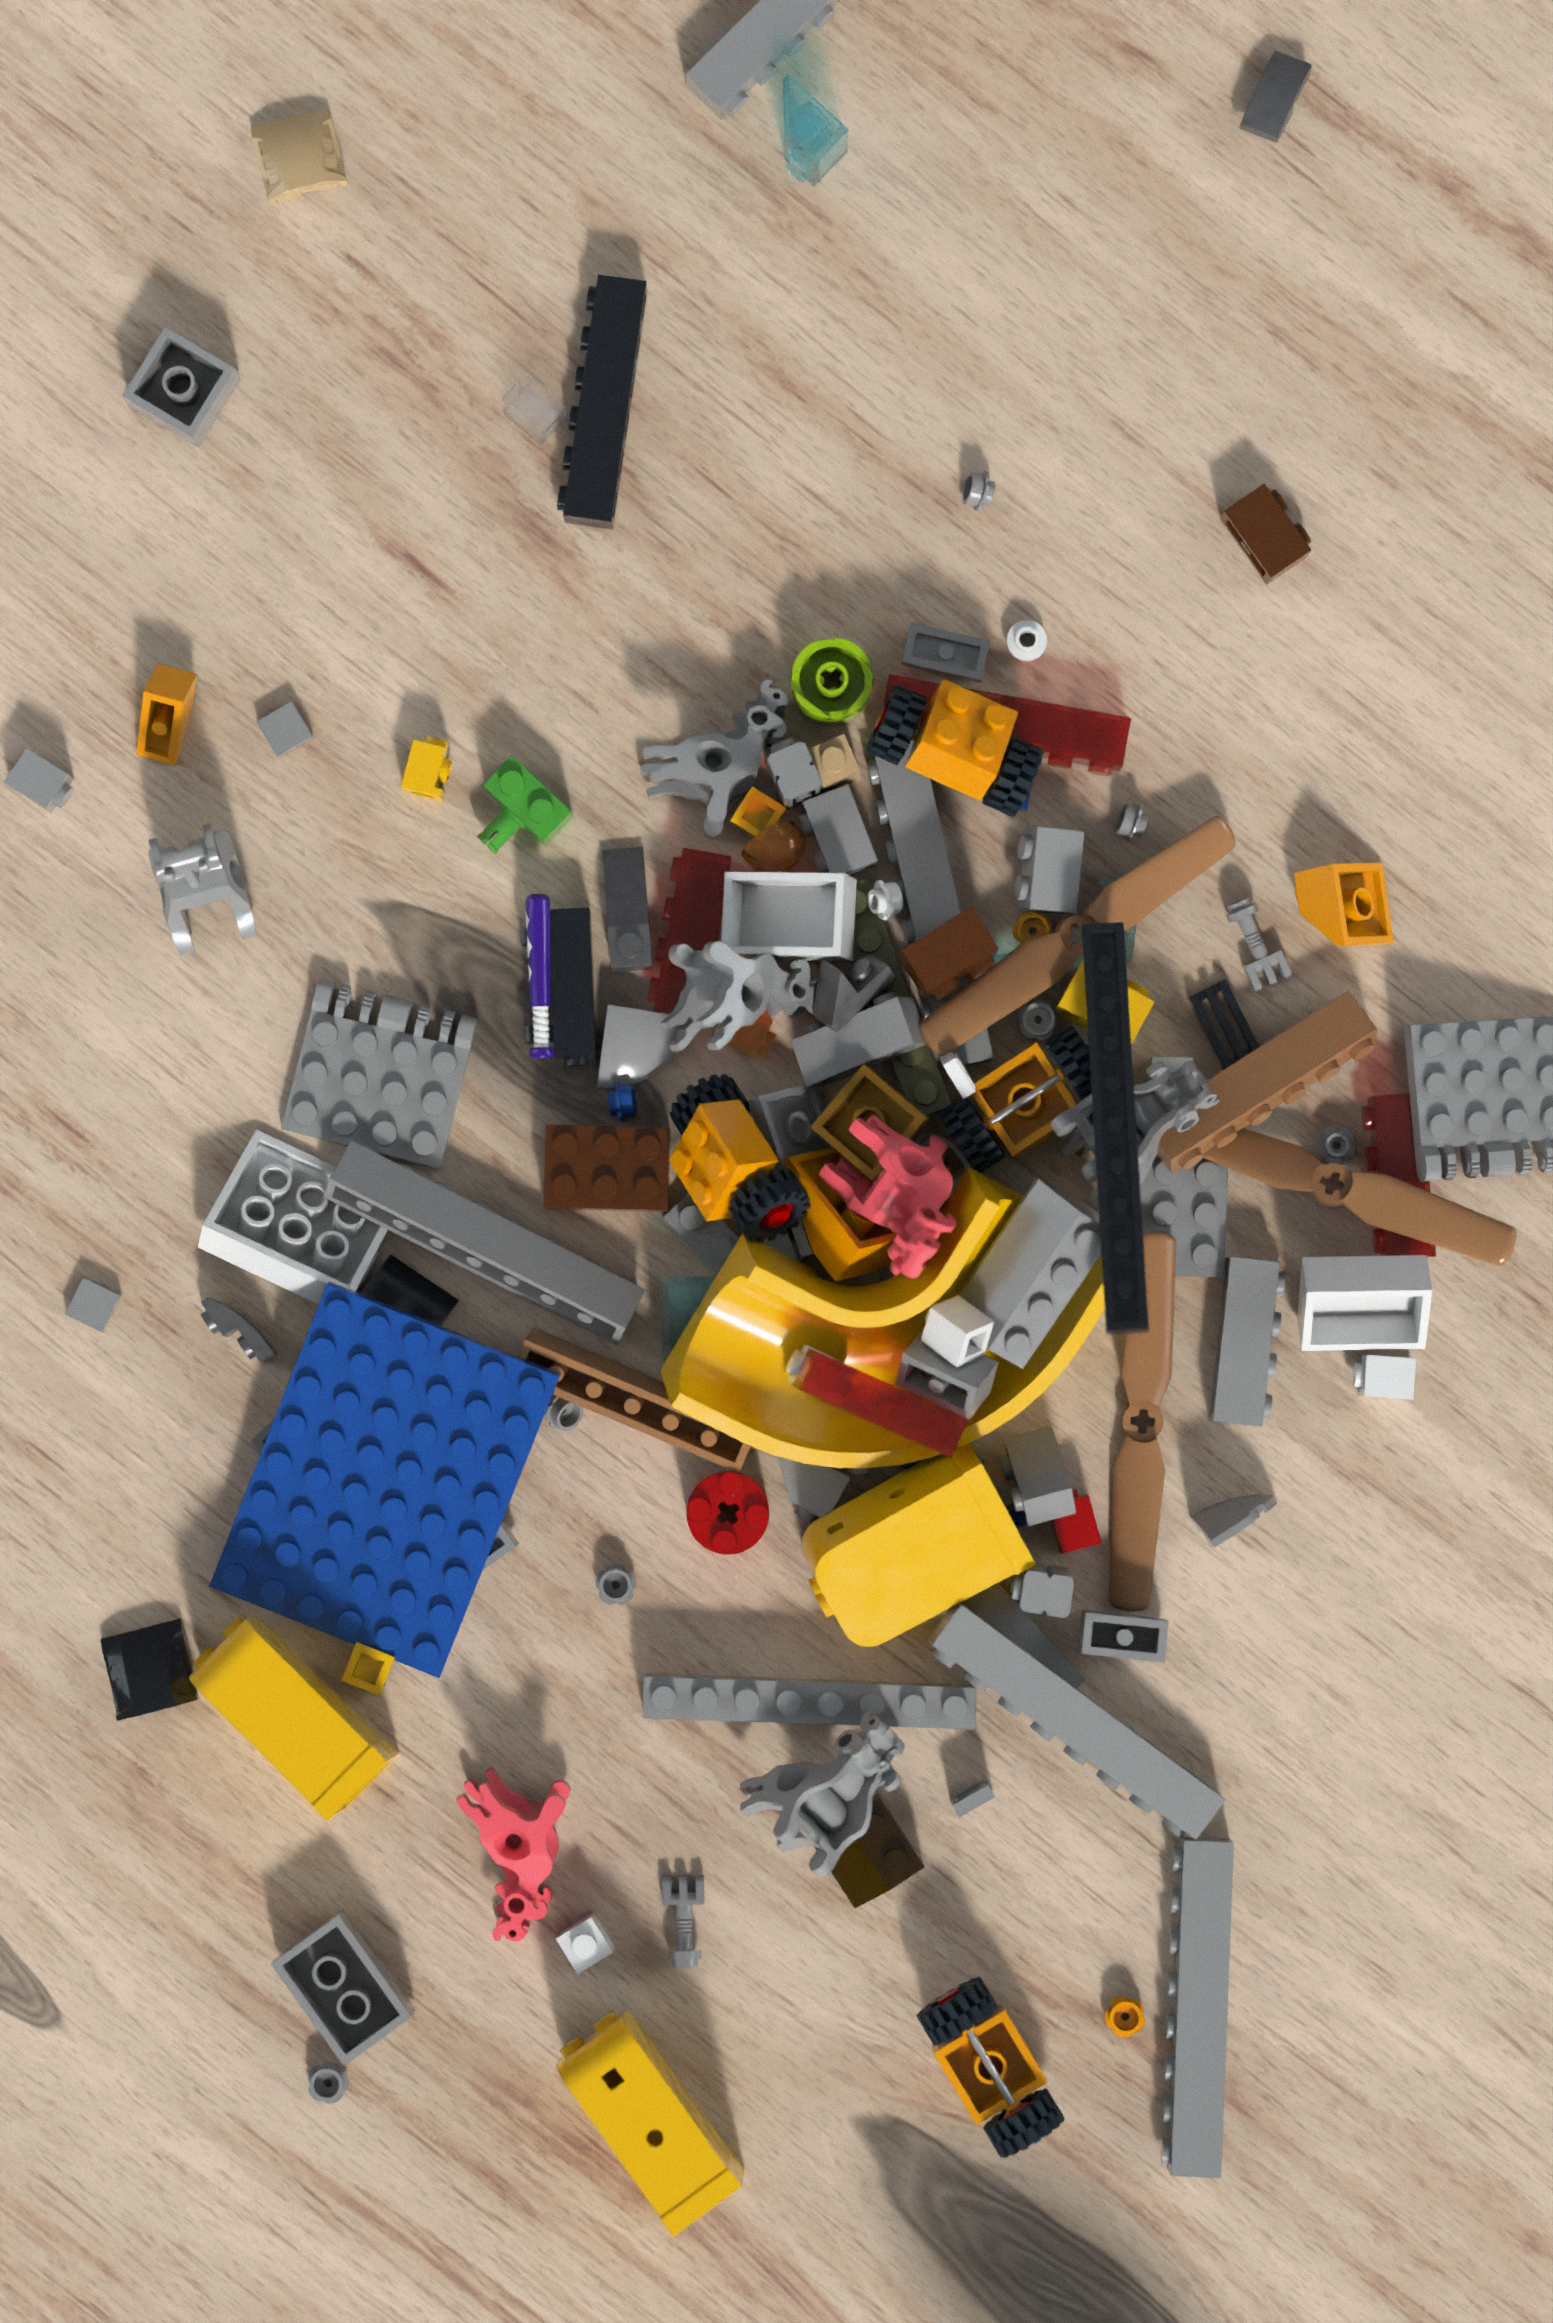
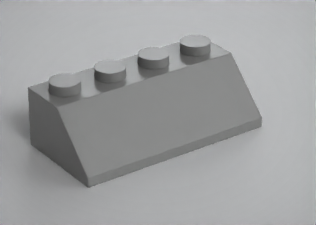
M1038 1176L1036 1177L957 1294L994 1321L987 1345L988 1350L1021 1369L1024 1368L1101 1255L1099 1212Z

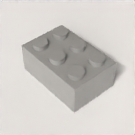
M344 1909L276 1957L271 1963L343 2066L403 2024L415 2012V2008Z

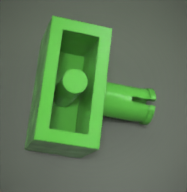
M511 755L483 784L486 792L501 805L500 809L502 811L477 835V838L484 845L487 844L488 848L496 854L519 828H526L546 847L570 822L573 815L571 810Z

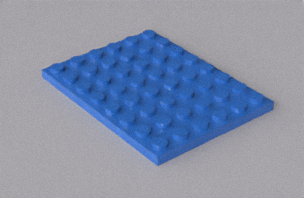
M329 1281L325 1287L209 1587L352 1644L359 1642L394 1656V1660L440 1678L561 1374Z

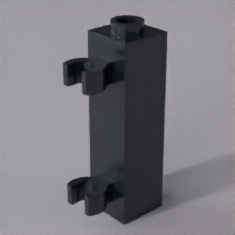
M590 908L550 909L553 1025H548L549 1041L554 1043L555 1059L564 1060V1067L588 1066V1059L597 1058ZM526 927L521 928V945L523 947H527ZM525 1026V1043L534 1044L533 1026Z

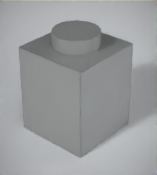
M25 748L4 783L50 813H53L56 806L62 808L69 800L73 792V787L70 784L74 779L52 763Z

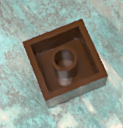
M972 906L902 949L899 959L923 998L926 1000L934 995L938 1001L955 991L958 985H960L958 979L969 973L971 978L974 979L993 967L992 964L995 963L993 957H995L999 947Z

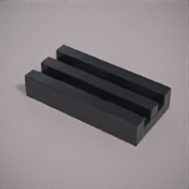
M1226 979L1187 998L1223 1070L1260 1047ZM1221 992L1250 1050L1243 1051L1215 995L1216 993ZM1207 998L1236 1057L1228 1058L1200 1001Z

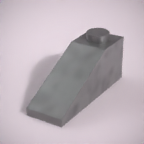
M643 847L602 850L612 972L654 969Z

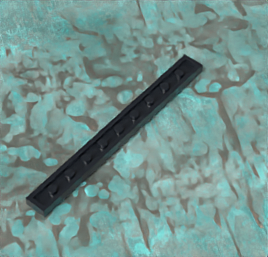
M1124 922L1082 924L1106 1335L1149 1333Z

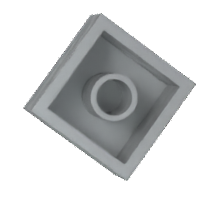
M164 327L122 397L132 409L199 448L239 383L240 377L236 369L169 328Z

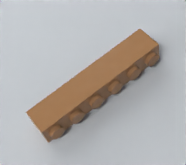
M1348 990L1207 1080L1220 1101L1210 1108L1197 1109L1199 1121L1189 1130L1178 1132L1175 1127H1172L1165 1131L1159 1141L1157 1155L1171 1174L1180 1168L1183 1170L1192 1168L1201 1161L1203 1153L1214 1146L1222 1148L1228 1145L1237 1137L1239 1130L1249 1124L1257 1126L1264 1122L1271 1115L1272 1109L1283 1102L1286 1104L1295 1102L1306 1092L1305 1088L1319 1080L1321 1083L1328 1081L1339 1072L1341 1065L1352 1058L1354 1061H1358L1367 1056L1374 1049V1044H1376V1026Z
M534 1327L531 1329L524 1340L518 1357L561 1374L553 1395L740 1473L751 1446L671 1407L664 1382Z

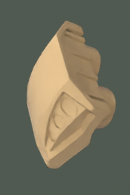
M329 109L272 121L250 129L269 205L277 203L276 198L280 201H288L297 196H302V193L314 190L315 192L319 190L328 191L337 187L338 184H340V187L348 185Z

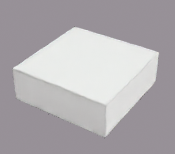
M955 1049L946 1055H939L943 1067L962 1098L964 1099L976 1092L973 1079Z

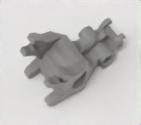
M765 679L761 684L758 699L746 703L747 713L732 715V721L737 730L727 732L725 736L717 732L688 736L683 742L673 746L654 745L643 748L644 760L659 758L662 762L676 761L667 764L647 763L640 765L641 776H650L651 783L661 781L659 785L647 789L648 798L673 795L689 801L697 800L707 806L702 833L708 839L714 840L719 838L723 830L728 804L733 799L747 794L755 784L758 768L761 764V751L767 745L773 746L781 742L782 738L786 735L787 726L780 718L784 717L788 704L786 694L780 689L770 688L772 680Z
M211 823L203 825L205 838L188 842L187 848L182 852L176 851L172 846L167 848L160 846L157 838L149 839L150 850L148 855L152 872L161 893L165 920L180 956L195 952L190 936L192 935V930L185 910L224 899L229 900L242 939L257 936L253 914L231 836L224 830L214 832Z
M720 941L706 943L701 951H694L684 943L674 944L669 949V960L674 965L684 969L686 973V985L680 993L678 1003L674 1010L660 1022L662 1030L672 1029L675 1025H680L677 1029L676 1038L669 1044L671 1052L682 1051L693 1040L699 1030L713 1027L716 1024L718 1025L715 1027V1035L706 1044L709 1050H720L732 1039L738 1029L742 1026L753 1025L765 1012L766 1007L770 1016L777 1015L781 1010H783L785 1015L800 1016L804 1013V1009L799 1008L800 1006H805L808 1012L813 1015L818 981L810 982L809 963L805 960H794L790 966L792 969L797 970L791 974L780 969L771 954L763 953L752 959H745Z
M1162 1061L1155 1062L1146 1069L1148 1076L1145 1078V1083L1134 1085L1140 1184L1146 1180L1157 1155L1159 1141L1165 1131L1172 1127H1175L1178 1132L1189 1130L1199 1121L1197 1109L1210 1108L1220 1101L1193 1061L1183 1063L1182 1067L1174 1072H1170ZM1091 1094L1074 1107L1059 1114L1051 1123V1127L1057 1136L1069 1133L1058 1149L1063 1159H1068L1074 1152L1079 1158H1082L1090 1150L1095 1156ZM1096 1160L1086 1164L1081 1171L1090 1183L1097 1182ZM1096 1190L1089 1199L1095 1207H1098V1192Z
M872 1709L867 1710L861 1718V1732L857 1734L853 1730H847L838 1736L835 1741V1748L839 1754L833 1762L819 1765L805 1761L779 1765L765 1775L753 1777L740 1783V1790L749 1798L740 1804V1811L746 1817L764 1810L774 1809L782 1811L774 1826L773 1833L777 1838V1846L783 1852L801 1846H814L818 1848L808 1865L817 1877L828 1875L835 1867L844 1850L854 1840L862 1837L867 1832L872 1816V1798L876 1788L883 1786L890 1792L895 1790L901 1782L900 1775L892 1768L890 1762L895 1755L903 1753L905 1744Z

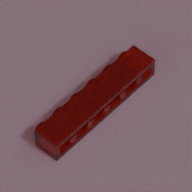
M889 674L883 706L895 684L927 697L925 705L927 706L940 683ZM965 688L1017 711L1018 715L1010 739L1012 736H1015L1043 749L1044 754L1042 758L1048 759V765L1071 769L1072 763L1088 766V772L1103 776H1111L1112 771L1120 772L1124 762L1131 722L1130 717Z

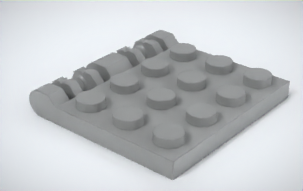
M319 978L281 1129L348 1146L353 1141L359 1145L370 1146L381 1155L441 1169L478 1025V1018L462 1014L455 1043L450 1045L449 1040L454 1024L455 1012L446 1010L440 1023L439 1039L434 1041L424 1038L426 1027L431 1017V1006L421 1005L414 1034L410 1035L406 1034L413 1002L384 995L377 1026L370 1025L376 992L367 990L362 998L359 1022L346 1019L345 1015L350 1004L352 992L351 986L342 984L339 990L334 1015H330L329 1011L336 983Z
M1553 1016L1404 1026L1416 1172L1421 1182L1438 1181L1441 1177L1444 1180H1453L1457 1172L1456 1153L1452 1147H1460L1464 1176L1468 1178H1477L1480 1173L1483 1177L1511 1176L1514 1174L1515 1169L1520 1175L1528 1174L1533 1166L1531 1159L1532 1149L1528 1142L1534 1141L1539 1170L1543 1173H1552Z

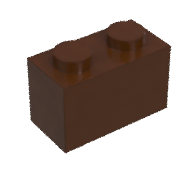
M1264 483L1226 509L1220 519L1266 585H1268L1307 558L1311 552L1308 546L1311 543V539L1300 523L1293 524L1286 515L1285 511L1288 507L1279 492L1275 489L1270 491Z

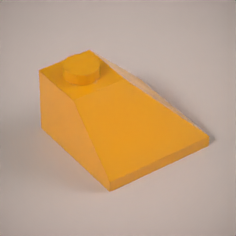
M1383 863L1329 864L1294 872L1295 895L1298 901L1299 913L1336 946L1387 945L1394 943Z

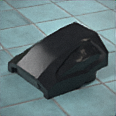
M182 1618L100 1639L113 1692L117 1721L175 1707L199 1699L198 1690L189 1679L194 1670Z

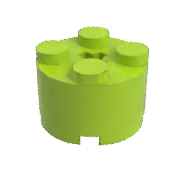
M843 638L823 639L810 643L799 653L792 667L791 693L797 708L809 720L820 725L838 727L857 718L869 703L873 687V672L867 655L856 644ZM835 674L840 677V688L831 687L829 690L826 689L823 677L832 678Z

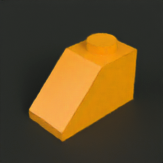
M157 664L143 691L137 756L173 766L176 765L193 708L197 679L196 673Z

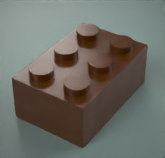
M546 1125L543 1207L545 1209L669 1212L670 1162L668 1160L671 1148L670 1128Z

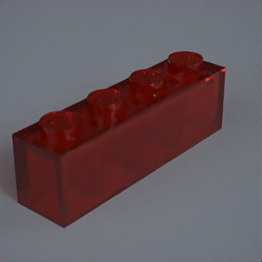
M684 847L681 857L674 856L670 881H675L677 884L674 898L666 897L662 921L669 922L667 938L659 937L655 961L662 962L659 978H651L647 1001L655 1002L654 1012L670 1014L678 1003L680 993L686 985L685 970L674 965L669 960L668 952L670 947L674 944L684 943L694 951H701L706 943L718 941L723 913L725 872H730L732 856Z
M1410 1093L1378 1095L1367 1098L1368 1106H1362L1364 1131L1370 1130L1371 1147L1365 1148L1367 1171L1387 1174L1431 1193L1430 1181L1421 1182L1416 1172ZM1381 1228L1372 1230L1374 1253H1381V1256L1427 1255V1258L1436 1257L1435 1245Z
M811 1348L808 1349L792 1385L798 1390L950 1458L968 1419Z

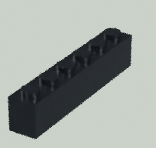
M598 274L596 287L589 286L586 310L593 311L591 326H583L580 350L587 351L585 367L577 366L574 390L581 391L579 406H571L568 429L575 431L573 446L565 447L563 470L569 471L567 486L559 487L557 510L563 511L565 523L613 530L648 292L647 281Z

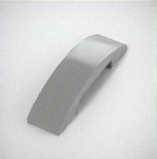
M999 1583L961 1602L1076 1688L1085 1681V1678L1025 1612H1022L1020 1606L1011 1599L1010 1595Z

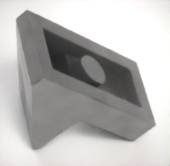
M869 953L864 958L853 963L845 975L833 965L822 960L813 1015L818 1021L837 1032L896 976L888 965Z

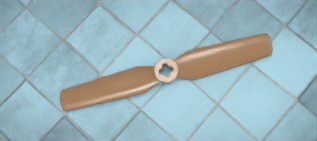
M1214 816L1104 887L1082 915H1068L1057 923L1054 932L1024 941L920 1022L919 1029L925 1043L936 1054L946 1055L1058 983L1079 955H1083V943H1070L1068 940L1072 935L1071 926L1082 928V924L1124 922V931L1129 930L1234 849L1235 837L1228 823L1222 817Z
M1243 1128L1239 1130L1237 1137L1228 1145L1222 1148L1214 1146L1203 1153V1158L1275 1188L1313 1192L1316 1200L1327 1207L1334 1208L1343 1205L1366 1224L1501 1266L1507 1262L1514 1250L1516 1229L1513 1226L1387 1174L1351 1172L1350 1174L1347 1168L1340 1164L1329 1163L1324 1165L1298 1145ZM1332 1176L1339 1177V1185L1344 1187L1343 1190H1335L1332 1195L1326 1194V1186L1321 1182L1323 1180L1330 1181Z
M1163 1232L1143 1233L1149 1333L1126 1334L1121 1371L1129 1404L1124 1409L1121 1417L1122 1427L1126 1432V1436L1113 1465L1109 1602L1115 1608L1126 1611H1141L1148 1608L1150 1603L1165 1478V1467L1157 1436L1163 1427V1415L1159 1407L1172 1377L1176 1239L1172 1235ZM1141 1409L1147 1410V1416L1154 1418L1153 1425H1146L1145 1432H1138L1137 1425L1131 1423V1417L1138 1416Z

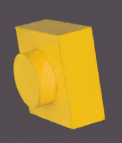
M752 786L730 819V823L765 844L787 808Z
M356 1642L341 1681L380 1696L395 1657Z

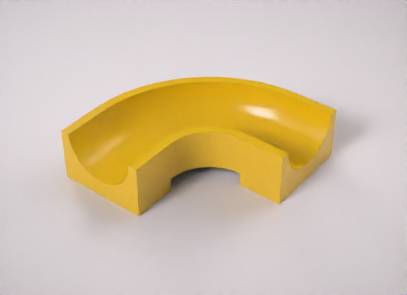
M970 1167L966 1169L941 1210L944 1217L947 1214H951L956 1219L957 1225L952 1232H941L939 1237L935 1239L940 1244V1247L929 1258L930 1263L917 1278H911L900 1273L888 1280L871 1285L846 1286L831 1283L818 1278L814 1269L765 1243H757L756 1240L750 1242L742 1233L660 1372L671 1407L745 1444L775 1456L800 1463L833 1468H876L902 1465L932 1458L960 1448L992 1432L1024 1410L1065 1370L1104 1311L1101 1255L1023 1369L986 1348L985 1356L998 1361V1366L990 1394L970 1419L895 1385L902 1354L925 1327V1316L930 1307L957 1296L1023 1198V1195ZM804 1344L855 1368L837 1406L786 1382L790 1375L785 1372L788 1361L796 1349L802 1350Z

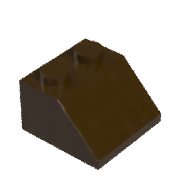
M877 1793L872 1798V1816L867 1832L862 1837L854 1840L844 1850L831 1873L853 1907L857 1908L898 1886L925 1868V1865L885 1802Z

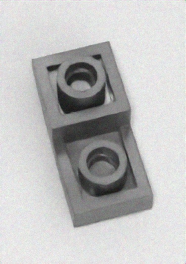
M1274 51L1251 97L1240 123V129L1277 143L1293 114L1294 104L1310 76L1312 64Z
M207 1297L201 1301L206 1310L201 1313V1316L211 1332L216 1334L220 1331L222 1336L229 1337L239 1330L242 1336L237 1341L250 1360L256 1356L259 1362H265L277 1354L275 1348L262 1332L239 1312L213 1298Z

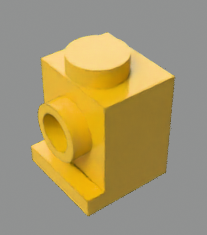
M425 736L424 742L413 739L401 783V788L404 792L444 802L445 793L443 789L439 788L440 783L447 784L451 773L453 760L447 759L449 742L431 736Z

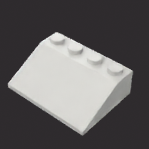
M256 1129L202 1225L198 1248L319 1305L329 1281L360 1293L388 1236L389 1230L324 1198L329 1178L336 1166Z

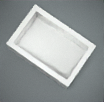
M725 872L721 942L745 959H752L760 954L768 953L775 960L853 961L857 880L845 873Z
M1427 1255L1302 1257L1297 1308L1301 1351L1425 1349L1432 1298V1285Z

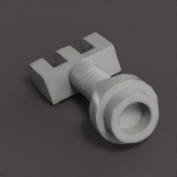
M1246 897L1226 906L1229 914L1226 915L1229 923L1238 922L1254 961L1242 966L1253 991L1256 992L1262 989L1261 981L1257 976V973L1261 971L1269 986L1277 982L1272 966H1278L1279 972L1284 979L1292 976L1283 951L1279 949L1269 954L1261 938L1262 936L1259 935L1260 932L1252 915L1259 911L1256 902L1252 903L1250 898Z
M687 1875L679 1876V1892L672 1893L671 1876H662L663 1905H675L676 1951H668V1960H673V1968L698 1967L697 1959H701V1950L693 1951L691 1919L692 1905L705 1904L704 1875H695L694 1887L696 1892H688Z

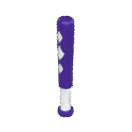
M530 894L525 900L529 996L534 1021L533 1048L529 1050V1056L532 1059L553 1058L554 1048L549 1045L548 1010L551 1007L550 898L546 894Z

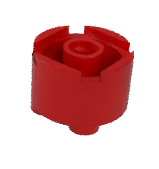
M735 1471L716 1472L704 1478L691 1493L687 1504V1522L694 1538L706 1549L722 1555L738 1554L753 1547L765 1533L769 1521L768 1499L761 1486L751 1477ZM725 1502L728 1506L733 1503L738 1505L739 1509L735 1513L738 1519L736 1522L731 1523L728 1519L721 1522L717 1516L721 1512L718 1506L720 1503Z

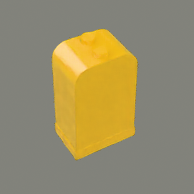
M970 1443L935 1457L924 1459L822 1516L808 1526L802 1538V1551L814 1576L808 1582L815 1593L821 1609L827 1618L834 1614L848 1639L864 1647L880 1645L1013 1574L1018 1575L1036 1565Z
M239 1616L222 1633L226 1637L223 1643L216 1650L211 1646L208 1647L193 1662L197 1669L189 1676V1679L198 1691L328 1822L340 1814L399 1753L366 1723L264 1621L257 1616L248 1617L245 1620Z
M628 2010L623 2011L618 2016L614 2011H611L593 2025L597 2030L584 2041L579 2035L559 2050L563 2056L559 2059L556 2067L568 2089L658 2213L660 2220L669 2233L674 2237L741 2188L745 2168L734 2152L728 2148L633 2015Z

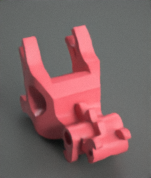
M876 1115L870 1116L866 1122L861 1118H857L849 1130L861 1142L871 1148L884 1169L876 1181H872L844 1157L841 1158L836 1167L831 1162L826 1163L819 1172V1175L830 1188L844 1199L849 1209L872 1222L891 1229L897 1234L888 1249V1255L893 1260L890 1270L895 1275L902 1272L908 1277L917 1278L930 1263L929 1258L940 1247V1244L935 1239L939 1237L941 1232H952L957 1225L956 1219L951 1214H947L944 1217L943 1213L939 1212L940 1207L949 1197L953 1187V1178L942 1161V1155L948 1148L947 1144L939 1137L931 1136L925 1146H920L892 1130Z
M491 1767L485 1772L490 1785L485 1781L478 1787L472 1778L466 1780L463 1784L469 1795L480 1804L472 1803L465 1793L459 1795L456 1801L464 1813L474 1820L480 1831V1842L494 1862L504 1866L502 1870L508 1879L496 1884L494 1887L503 1900L495 1905V1910L500 1914V1917L492 1932L493 1939L499 1941L501 1935H504L510 1941H520L527 1935V1930L531 1924L529 1920L543 1919L547 1914V1904L552 1899L551 1888L547 1885L544 1886V1893L539 1891V1885L550 1875L553 1862L559 1851V1839L553 1824L563 1813L571 1787L563 1779L555 1780L550 1787L545 1801L532 1802L523 1794L509 1788L499 1777L494 1767Z

